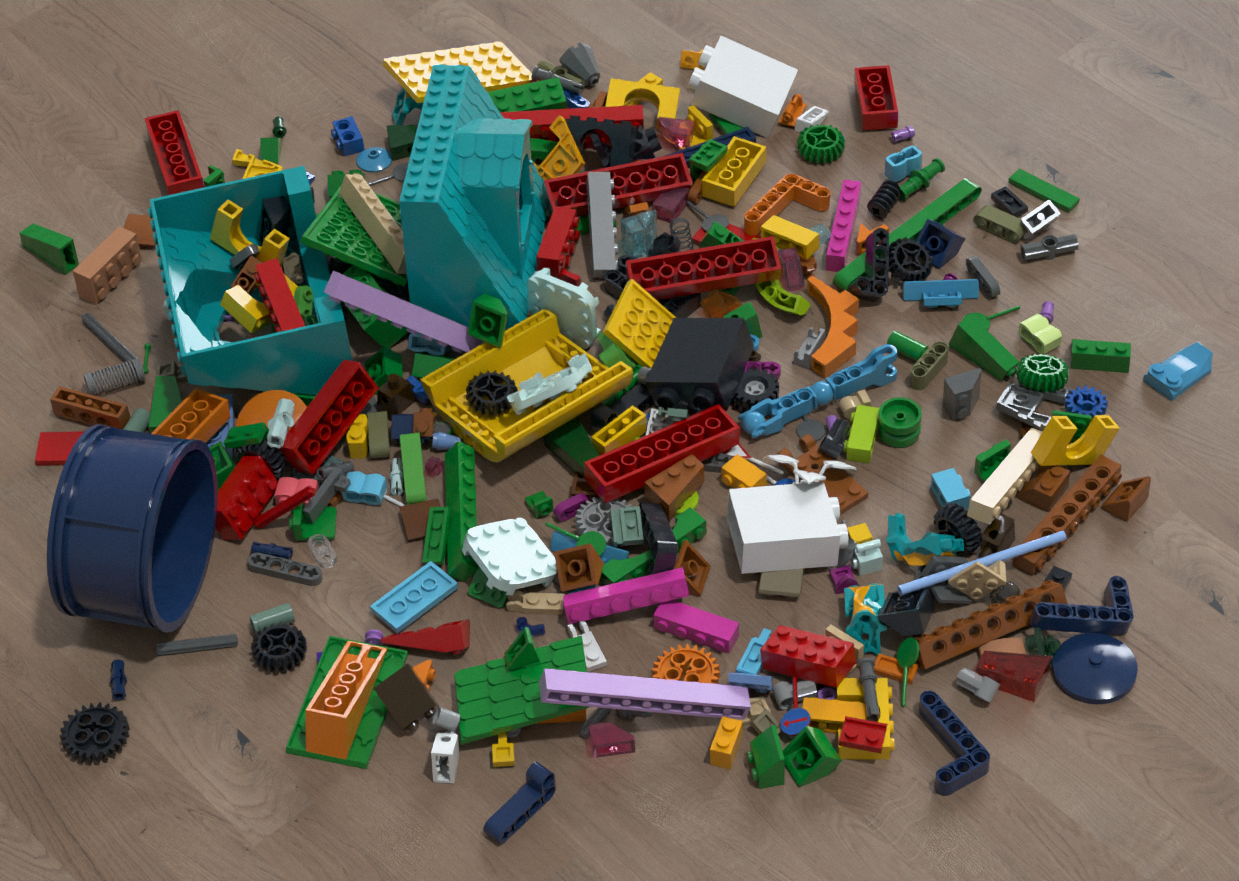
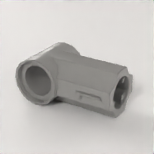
M966 668L959 671L956 684L973 692L974 695L988 703L992 702L1000 687V684L986 676L982 677Z
M809 680L797 682L798 701L804 700V697H817L815 682ZM783 681L774 685L772 692L779 708L782 710L792 708L793 683L789 684Z
M438 707L427 723L432 731L439 732L447 729L454 732L458 726L460 714Z

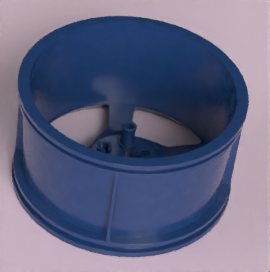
M102 424L91 426L79 437L60 475L48 528V583L52 599L61 613L73 617H88L141 626L167 633L176 630L182 625L190 614L201 590L211 556L216 528L218 504L217 474L213 455L205 442L197 439H181L118 429Z

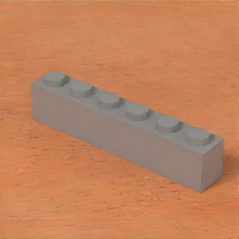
M588 172L586 184L592 278H604V274L608 270L614 269L619 271L618 260H615V255L618 254V244H614V238H617V228L613 227V222H616V212L612 211V206L615 205V196L611 195V190L614 189V180L610 179V172Z

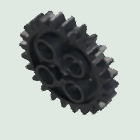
M101 702L98 703L97 707H94L93 703H90L89 708L82 705V711L75 709V716L68 715L69 721H63L64 727L60 728L63 749H66L67 755L72 754L73 759L79 757L80 762L88 759L89 764H91L93 759L100 763V758L102 757L108 760L109 754L116 756L115 750L122 751L121 744H127L126 738L130 737L127 717L124 716L122 710L118 711L116 706L111 709L109 703L105 707H102Z

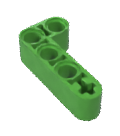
M604 333L598 336L604 350L599 354V357L607 367L610 368L622 361L632 369L636 368L634 360L616 343L610 340Z
M420 433L401 434L400 443L406 503L409 505L427 501Z

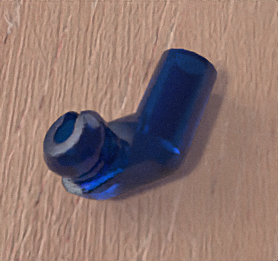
M525 617L517 618L516 628L518 631L521 632L524 627H528L532 636L545 634L544 624L530 625Z

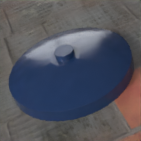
M1083 633L1067 639L1057 648L1052 664L1053 677L1065 694L1077 701L1096 705L1112 703L1126 696L1135 685L1138 671L1137 661L1132 651L1120 640L1101 633Z

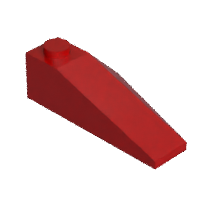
M470 619L445 623L437 626L435 629L434 627H426L417 630V632L407 631L381 638V642L440 652L452 651V654L463 653L464 649L470 646Z

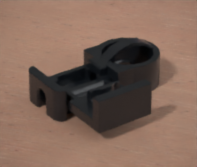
M664 232L653 239V249L648 250L650 255L648 257L676 253L681 246V241L674 235Z

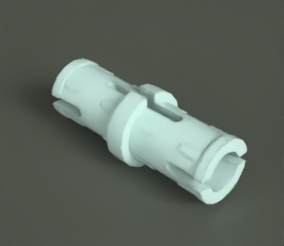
M394 458L391 461L392 472L389 479L391 481L390 492L396 496V489H398V495L403 493L404 473L402 459L399 458V463L397 464V458Z

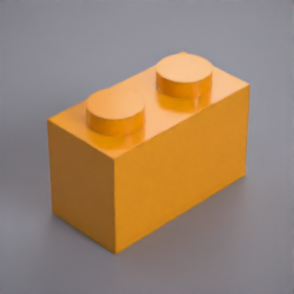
M738 454L721 467V480L724 484L734 489L767 486V474Z
M722 716L710 748V765L731 770L743 738V721Z

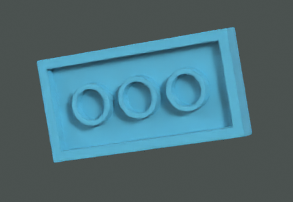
M430 561L370 606V611L398 634L458 589V582Z

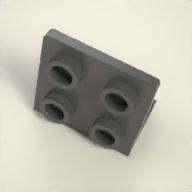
M932 556L922 571V575L926 577L962 565L968 561L965 557ZM948 580L929 586L939 603L970 604L972 602L969 596L948 584Z

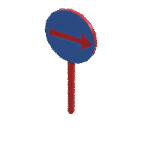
M793 677L794 709L788 711L783 716L780 724L781 730L789 736L798 735L805 726L810 725L811 721L810 714L805 709L798 708L796 677Z

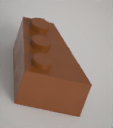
M693 454L687 456L645 481V498L650 503L661 504L666 518L670 521L678 508L681 509L684 501L689 496L691 497L705 481L704 465Z

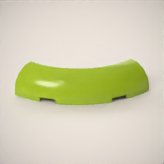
M779 280L755 284L760 294L780 310L801 316L806 314L811 304L801 295L785 291Z

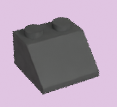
M980 368L944 379L943 407L952 421L971 415L980 395L982 371Z

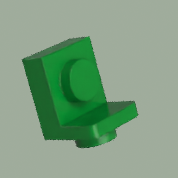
M212 165L208 166L209 176L203 180L204 187L225 183L223 171Z
M543 491L525 498L526 505L536 519L554 512L553 499L550 496L547 497Z

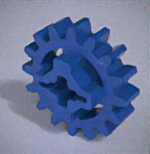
M1085 385L1084 389H1081L1077 386L1076 391L1071 389L1070 394L1066 395V412L1090 415L1092 419L1095 415L1106 414L1108 405L1106 395H1101V390L1096 392L1095 387L1088 389L1087 385Z

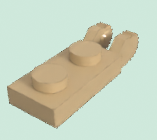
M515 591L513 595H508L510 602L507 603L506 608L510 612H523L524 614L563 615V595L565 594L522 593L521 591Z

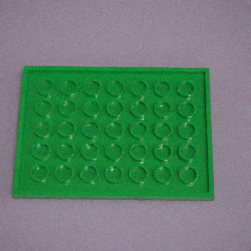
M340 186L303 234L300 243L305 244L308 248L322 251L327 256H334L344 263L353 264L360 270L372 272L377 277L391 280L396 285L405 286L408 282L407 274L396 273L339 194ZM375 193L402 230L399 203Z

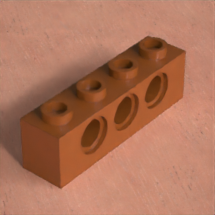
M59 386L50 399L54 415L92 426L102 424L123 429L130 419L127 404Z

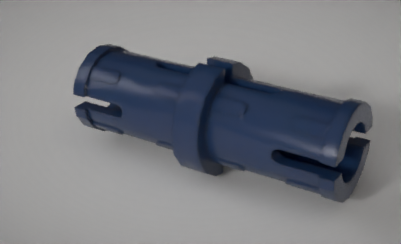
M253 542L251 554L263 553L291 560L293 548L277 546L275 543L263 544Z
M119 659L111 663L112 676L110 677V683L113 688L112 697L114 700H123L126 697L125 684L127 683V677L124 673L125 663Z

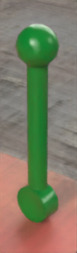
M150 343L144 345L146 349L143 366L144 374L149 373L147 365L149 350L152 347Z

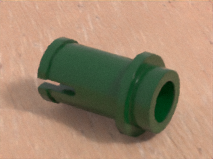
M277 116L273 119V134L278 138H282L286 135L287 129L284 127V119Z

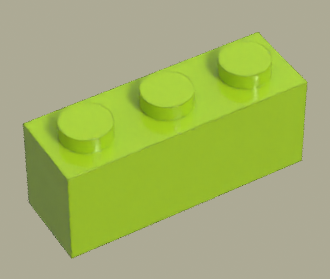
M857 405L856 412H852L850 422L852 426L847 435L849 441L845 440L843 452H847V461L870 464L878 431V413L880 408Z

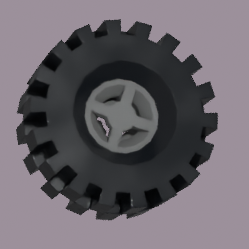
M748 368L747 372H743L731 402L734 404V408H739V412L743 414L744 411L751 410L752 406L765 399H778L779 383L777 377H774L772 372L768 374V370L765 369L760 371V368H756L755 371H752L751 368Z

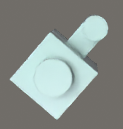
M880 539L855 545L856 549L850 561L853 569H857L859 576L883 570V555L879 549L881 547Z

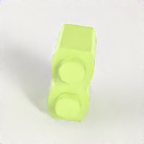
M1035 314L1020 323L1018 332L1021 337L1028 343H1031L1033 348L1042 355L1061 345L1062 334L1060 330L1049 325V321L1042 315Z

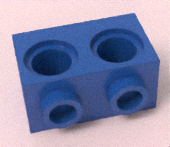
M353 116L332 122L333 140L336 139L337 148L339 151H342L344 157L360 153L364 150L363 137Z

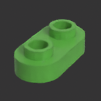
M299 286L294 292V300L300 314L307 317V315H312L313 292L309 286Z

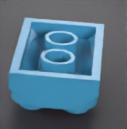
M1195 342L1176 352L1162 363L1152 364L1149 367V371L1144 375L1143 381L1173 401L1211 373L1213 353L1199 342Z

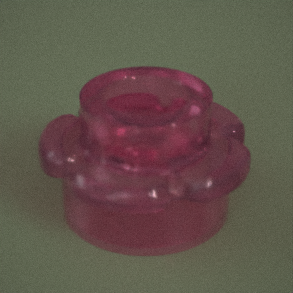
M431 457L426 461L425 470L428 475H438L441 473L443 463L439 458Z

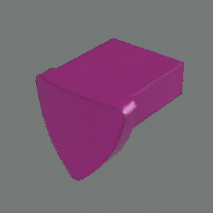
M849 565L830 570V577L835 586L834 591L836 594L844 593V588H849V586L857 585L859 587Z

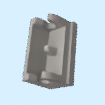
M813 327L809 329L804 343L794 353L792 364L810 369L811 356L825 341L824 329L820 328L818 335L813 333Z

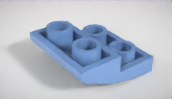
M730 672L728 678L731 686L753 688L756 692L767 693L768 690H772L774 684L773 676Z

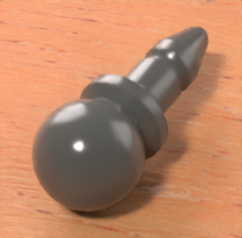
M616 709V714L621 719L647 718L653 715L652 712Z

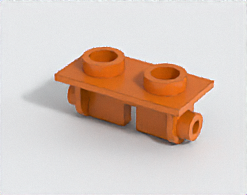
M800 94L792 97V100H790L778 121L779 124L795 127L796 119L802 115L807 106L806 103H803Z

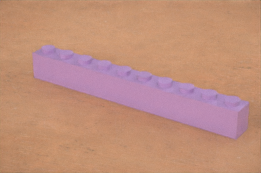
M335 271L332 272L324 290V293L330 295L329 299L340 304L342 300L346 302L345 306L356 310L359 307L361 308L360 312L371 316L372 313L376 314V319L385 323L387 320L392 321L391 325L400 329L405 326L407 327L406 331L415 335L418 332L422 333V338L432 341L434 338L437 340V344L444 347L451 345V349L458 353H462V350L467 353L485 343V341L468 335L469 327Z
M544 669L539 680L540 697L543 703L722 718L724 716L737 720H745L751 708L748 688L735 685Z

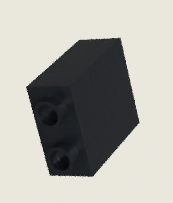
M673 318L646 379V385L656 409L662 407L664 411H668V408L702 412L719 404L724 411L728 410L754 347L744 318Z

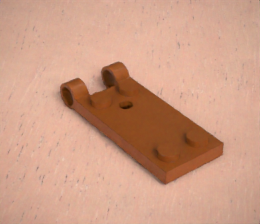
M807 434L799 439V445L806 453L796 458L799 461L797 463L798 470L819 474L824 466L823 461H834L831 457L818 450L819 446L816 445L811 435ZM787 448L776 453V455H785L793 458L792 453ZM779 462L795 476L793 466L788 463ZM827 468L823 473L826 480L819 481L824 482L829 498L837 497L840 515L866 500L869 496V492L844 469Z

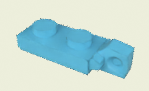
M763 628L759 638L754 637L751 639L736 668V673L759 675L762 669L760 649L770 638L771 630Z

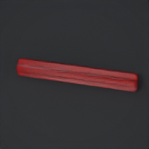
M307 486L256 517L254 526L261 529L314 497L315 488Z

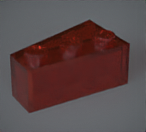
M984 651L976 666V673L999 683L1000 687L998 690L1035 702L1050 672L1051 656Z

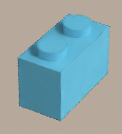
M954 468L931 474V489L941 507L949 503H957L959 506H963L965 510L969 508L970 491L965 489L962 477L957 475Z

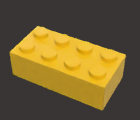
M734 136L727 145L728 152L702 179L703 197L733 207L736 206L766 164V146Z

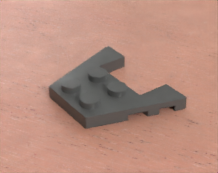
M1009 383L997 401L996 409L1044 431L1051 417L1036 413L1044 399L1064 404L1066 395L1070 394V389L1063 388L1062 391L1054 390L1053 392L1046 391L1044 393L1043 391L1030 390L1029 387L1025 388L1023 384Z

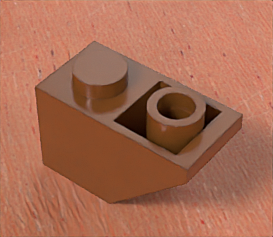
M251 255L230 287L233 288L239 285L250 295L259 286L254 276L257 273L255 265L263 262Z

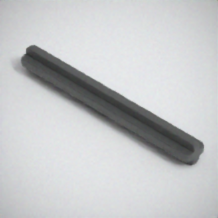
M90 313L82 315V322L124 361L128 363V360L131 362V359L137 358Z

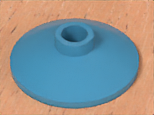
M380 147L367 148L357 156V165L365 172H381L392 163L391 153Z

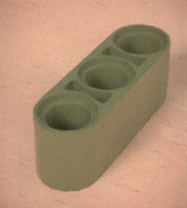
M984 205L973 218L975 225L1012 243H1017L1028 231L1020 221L1021 219L990 205Z
M938 341L933 343L911 368L910 386L913 389H925L947 364L948 345L945 342Z
M387 411L369 412L367 415L371 459L390 457Z

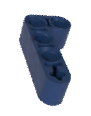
M539 762L531 764L526 772V784L487 820L483 831L498 843H505L553 797L556 791L555 774Z

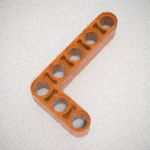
M787 174L745 213L744 233L747 235H757L761 232V226L773 215L777 216L793 200L815 210L826 211L830 207L831 191L796 174Z

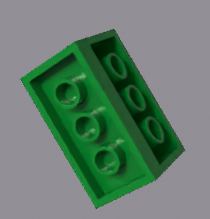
M353 265L343 273L347 277L392 295L382 280L372 272L360 270L357 266ZM359 307L356 310L349 308L362 328L382 347L390 348L408 333L405 326L400 329L391 325L392 321L387 320L385 323L376 319V314L372 313L371 316L360 312L361 308Z

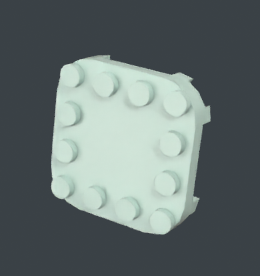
M548 268L536 271L527 282L530 316L546 308L556 315L560 334L584 349H587L601 332V329L596 326L595 307L599 304L598 297L594 298L587 290L588 285L582 282L577 287L552 277Z
M586 354L573 356L568 361L570 367L543 378L541 373L538 372L532 378L519 383L518 385L521 390L507 396L513 411L519 415L525 412L527 407L531 405L533 408L544 403L543 400L547 398L550 400L560 396V392L564 390L568 393L576 389V385L580 384L582 379L586 378L587 374L592 371V366Z
M517 518L516 520L508 519L470 528L463 541L462 552L464 556L471 555L488 577L486 585L491 590L495 587L506 591V595H513L516 589L540 583L546 587L551 584L557 573L555 557L523 518Z

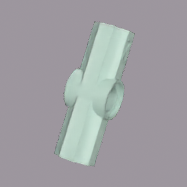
M282 398L279 400L274 417L268 421L269 433L267 444L271 448L282 447L288 429L294 425L292 416L295 403L291 399Z

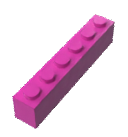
M843 179L826 255V271L839 272L846 266L861 199V181Z
M682 567L563 595L568 623L572 624L689 596V591Z

